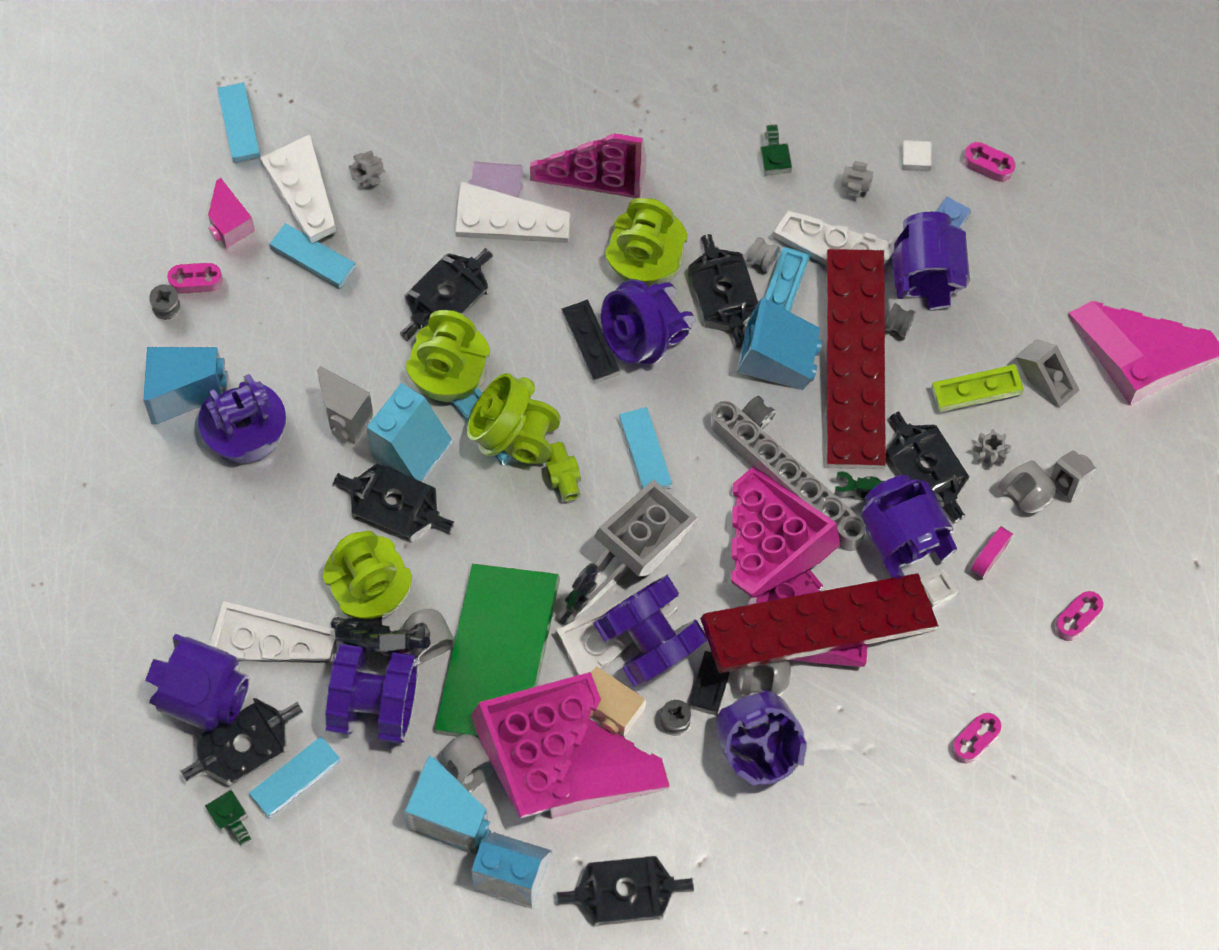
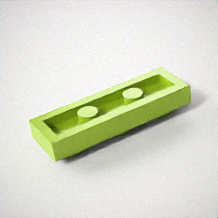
M1016 364L932 382L931 386L939 413L1022 395L1024 391Z

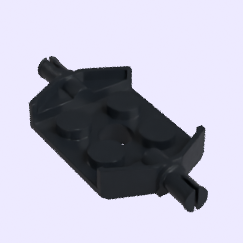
M707 234V238L706 235H703L700 239L704 247V254L688 266V276H691L702 310L705 328L732 333L735 346L740 348L744 340L743 328L747 325V321L759 302L743 254L721 250L715 247L711 234ZM721 281H727L732 285V288L722 291L716 285Z
M484 248L475 259L473 257L467 258L446 253L404 295L405 303L411 316V322L400 331V335L409 341L418 330L428 326L430 315L433 312L448 310L463 314L484 292L488 295L489 286L482 272V267L493 257V254L487 248ZM443 285H451L454 288L453 292L447 295L441 294L438 290Z
M900 411L896 412V414L893 413L889 419L896 427L898 434L886 450V458H891L901 475H909L912 480L918 479L928 482L942 508L948 509L955 522H959V519L961 521L966 515L957 501L969 481L968 473L937 425L907 424ZM924 457H931L936 461V466L926 468L921 464L920 460Z
M378 463L353 479L337 473L334 479V485L347 489L351 493L353 519H356L358 516L408 537V542L410 543L432 527H438L449 533L454 529L455 521L440 516V512L437 511L436 488ZM392 493H397L402 497L401 501L395 505L387 503L385 499Z
M334 617L331 621V627L335 629L336 641L345 645L368 647L369 651L380 652L386 656H392V652L401 654L412 652L416 647L425 650L430 646L429 637H425V626H421L415 631H391L390 626L382 625V617L373 619H343Z
M253 698L254 703L241 710L231 724L220 722L216 728L210 731H205L202 734L200 730L197 731L198 759L193 764L180 770L186 782L202 772L204 775L208 774L229 786L287 751L286 726L289 725L288 721L303 713L299 703L295 702L286 709L278 711L263 701ZM247 738L252 742L251 747L243 752L236 750V742L239 739Z
M657 856L592 862L587 864L579 886L575 887L574 891L557 892L558 905L580 904V907L594 927H598L600 923L659 917L660 920H663L672 895L676 894V892L694 891L693 877L674 880V877L669 875ZM628 881L633 884L635 890L631 895L623 896L617 891V885L620 882Z

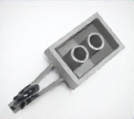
M653 479L598 528L594 538L605 546L606 549L595 564H588L577 576L572 584L573 590L564 600L567 604L559 613L558 618L566 625L578 620L591 605L630 570L638 576L649 575L667 559L691 530L698 517ZM616 556L623 563L596 589L598 586L596 580Z

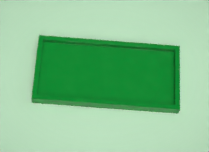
M472 563L435 726L437 734L456 737L470 734L479 739L471 717L479 702L538 686L560 582L559 574Z

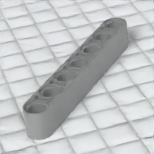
M720 401L715 404L712 410L711 427L716 435L749 465L756 467L821 513L828 510L833 511L837 516L830 519L837 523L840 547L846 551H855L860 548L863 543L866 526L857 514L735 404L730 401ZM728 416L731 420L724 422L719 420L718 417ZM746 434L751 436L752 439L746 441L740 439L739 436ZM767 453L772 455L773 458L766 460L761 458L760 455ZM788 472L793 474L794 477L786 479L781 474ZM809 491L812 492L815 495V497L806 498L802 495V493ZM846 530H853L858 536L849 537L844 532Z

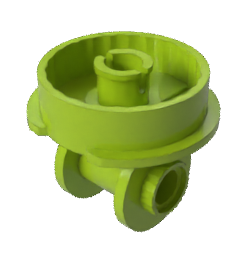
M636 198L631 200L627 211L618 216L614 222L616 229L611 236L610 246L606 247V259L612 269L624 281L640 280L647 287L665 283L677 274L683 263V244L687 242L688 237L686 228L674 216L672 210L662 202L652 198Z
M448 310L435 311L430 315L428 326L418 331L416 335V342L412 348L410 359L406 362V371L411 381L429 398L443 402H453L455 399L462 400L471 396L474 390L482 385L486 376V358L490 356V346L485 337L476 330L474 323L463 314Z
M509 373L501 374L486 387L477 400L468 421L467 435L469 439L479 444V449L484 455L489 457L495 456L505 450L511 457L523 463L539 464L549 460L552 448L545 440V435L547 432L558 429L561 416L552 406L543 401L530 398L535 392V384L531 379L527 377L518 379Z
M372 531L354 532L342 538L327 559L323 571V579L325 584L330 586L336 604L345 615L358 619L384 618L396 611L408 595L412 584V574L409 568H405L403 559L395 550L396 546L390 539L375 535Z

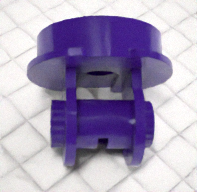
M633 279L621 283L615 291L606 295L601 306V326L606 342L620 360L629 364L637 362L647 365L656 363L663 358L668 345L677 344L689 335L696 322V317L690 311L679 312L672 301L676 295V288L672 283L666 282L647 287L644 282Z
M250 374L243 376L244 382H240L238 388L227 390L219 396L215 389L209 390V397L202 404L198 416V427L204 443L217 455L234 463H251L269 455L278 445L286 426V412L280 397L271 388L262 384L261 381L254 382ZM242 423H248V424H249V425H248L247 427H245V428H239V427H238V426H239L240 424H242Z

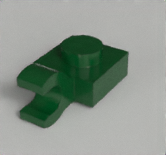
M777 124L766 125L765 139L767 146L760 147L764 176L792 173L788 143L779 144Z
M837 472L836 480L844 481L847 485L845 487L836 486L834 494L837 496H854V500L865 501L866 495L884 481L874 476L858 477L856 481L847 472Z
M232 790L227 791L205 805L206 810L221 833L230 829L240 846L251 840L247 829L242 823L243 820L248 818V815Z

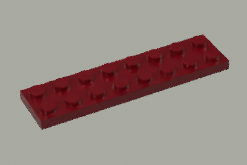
M827 249L826 468L885 469L884 250Z
M919 573L905 575L899 579H883L703 613L700 617L719 673L932 632L939 626Z

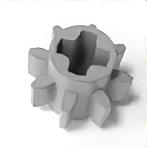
M373 151L353 156L355 162L349 165L352 180L361 182V187L381 182L379 175L385 172L381 161L382 158L373 156Z
M854 161L852 167L845 166L841 187L848 188L847 195L860 197L862 191L869 192L873 172L866 170L868 163Z
M994 429L987 435L980 433L978 437L979 443H975L973 448L974 452H979L978 462L983 461L989 464L990 468L998 461L1004 464L1007 458L1005 454L1010 453L1011 445L1005 444L1007 435L995 433Z

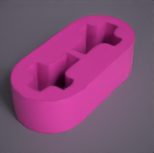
M973 142L966 147L964 163L971 170L999 182H1006L1013 176L1016 165L1010 155L981 142ZM976 153H980L981 157L977 160L972 158ZM1002 164L1006 165L1003 171L998 170V167Z
M214 263L179 264L173 266L167 274L169 285L180 294L216 291L223 282L221 270ZM212 273L211 281H206L207 274ZM179 275H184L183 283L177 282Z
M1000 526L973 563L971 571L984 578L1004 552L1014 534Z
M1086 591L1080 594L1059 616L1055 625L1057 635L1066 641L1077 639L1099 617L1104 604L1101 596L1093 591ZM1092 601L1095 604L1094 608L1088 609L1083 614L1081 611L1084 604ZM1074 618L1078 620L1074 629L1071 628L1068 631L1064 629L1065 622L1070 623Z
M982 713L954 741L952 752L955 759L965 764L974 762L998 738L1002 727L999 718L992 713ZM981 723L984 725L991 723L993 725L991 730L993 733L987 731L980 736L979 733L983 726ZM974 740L975 743L971 750L972 754L969 751L962 753L961 743L966 746Z

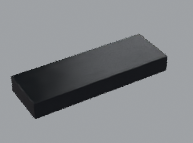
M588 299L562 308L563 318L593 384L619 376L620 369L606 342Z

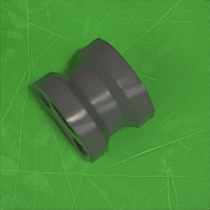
M162 284L156 286L151 291L149 301L155 316L163 320L176 317L181 306L175 288L171 285Z
M894 303L886 320L885 330L889 332L892 330L897 331L900 336L906 338L914 321L916 311L911 309L908 311L903 310L900 305Z
M759 395L749 401L742 410L762 430L770 424L776 415V410L772 407H767Z
M671 700L663 706L660 719L663 730L669 735L680 736L689 729L691 709L688 704L681 700Z

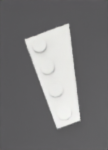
M310 134L260 158L264 169L311 244L336 232Z
M460 181L456 237L569 242L570 212Z
M792 211L786 212L773 233L774 238L800 252L809 254L811 258L826 266L827 249L884 250L885 269L892 258L894 242L896 241L890 239V241L876 238L877 235L868 232L861 234L848 230L849 227L839 224L837 227L825 224L821 219Z
M674 599L660 609L666 619L677 611ZM623 600L556 629V634L577 675L592 672L596 666L603 669L635 644L627 630L605 642L593 624L597 618Z
M223 601L210 645L236 656L237 660L331 661L336 640L335 629Z

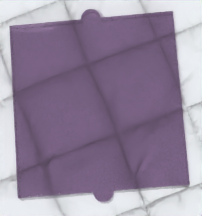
M474 161L472 179L469 180V184L519 198L520 190L523 189V184L521 183L522 165Z

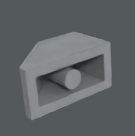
M1035 339L1016 356L1026 378L1056 407H1061L1080 390L1057 345Z
M1074 450L1057 460L1050 477L1055 484L1056 493L1071 503L1092 480L1096 467L1087 456L1079 455Z

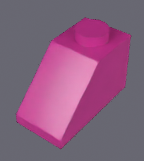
M219 178L216 180L208 213L211 225L208 227V230L216 242L221 240L224 246L229 248L255 232L251 215L223 179Z

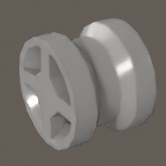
M758 237L749 251L746 262L752 265L758 264L762 270L768 272L777 258L780 247L775 244H766L763 238Z

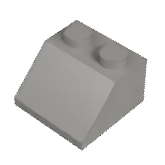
M320 366L317 369L331 433L343 442L348 440L356 444L368 424L374 418L370 392Z

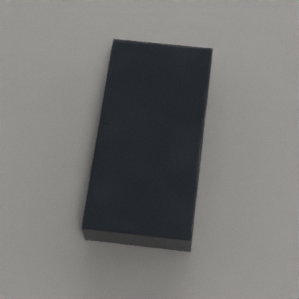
M704 651L689 708L718 716L731 671L719 673L710 651Z

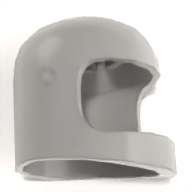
M1033 460L1010 471L998 485L999 490L1003 494L1012 496L1019 504V508L1027 513H1036L1044 509L1053 500L1056 492L1052 479ZM1024 474L1019 480L1011 484L1019 475Z
M428 608L416 611L405 621L403 630L415 631L421 626H425V637L430 639L428 649L423 650L416 647L411 655L418 656V664L430 661L446 653L455 644V640L444 617L435 609Z
M789 660L746 668L741 695H750L752 692L764 690L771 691L778 696L783 694L790 683L791 666Z
M464 734L451 740L443 750L442 762L447 770L458 769L456 780L469 793L478 788L494 771V767L480 740L474 735ZM473 772V780L464 784L468 775Z

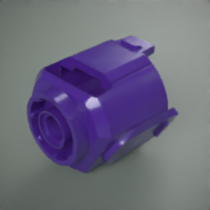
M928 211L913 214L903 221V231L894 242L892 259L897 299H903L905 296L927 298L930 311L951 307V294L967 288L970 283L966 231L952 225L951 217L942 212Z
M900 475L880 483L866 495V504L861 513V517L866 525L865 530L892 578L899 579L904 577L905 575L901 567L917 562L933 552H936L942 562L946 561L957 550L952 538L954 529L928 482L918 479L912 480L909 475Z
M175 634L172 638L174 651L168 662L153 659L145 681L157 686L158 690L150 698L149 703L154 705L158 712L206 731L216 728L221 721L231 724L238 716L245 702L250 685V676L240 672L236 656L196 639Z
M764 690L757 694L745 696L720 710L715 724V736L720 748L736 774L754 787L757 784L779 782L792 774L799 765H804L807 742L804 738L803 728L788 704L777 694ZM730 747H732L741 755L749 759L750 763L746 762L744 759H742L737 754L732 752Z

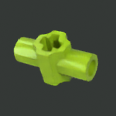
M563 442L550 444L552 448L549 458L550 462H546L550 484L553 488H559L563 501L576 500L581 496L577 482L581 481L577 460L574 455L568 456Z

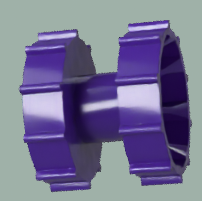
M668 574L632 594L597 618L593 623L605 642L627 630L641 652L622 667L633 687L650 680L670 668L707 642L706 634L696 619L674 631L660 610L679 596V592Z
M339 644L328 685L325 731L352 735L353 727L358 718V711L379 715L378 739L404 743L415 701L418 656L392 652L386 676L365 673L366 648Z

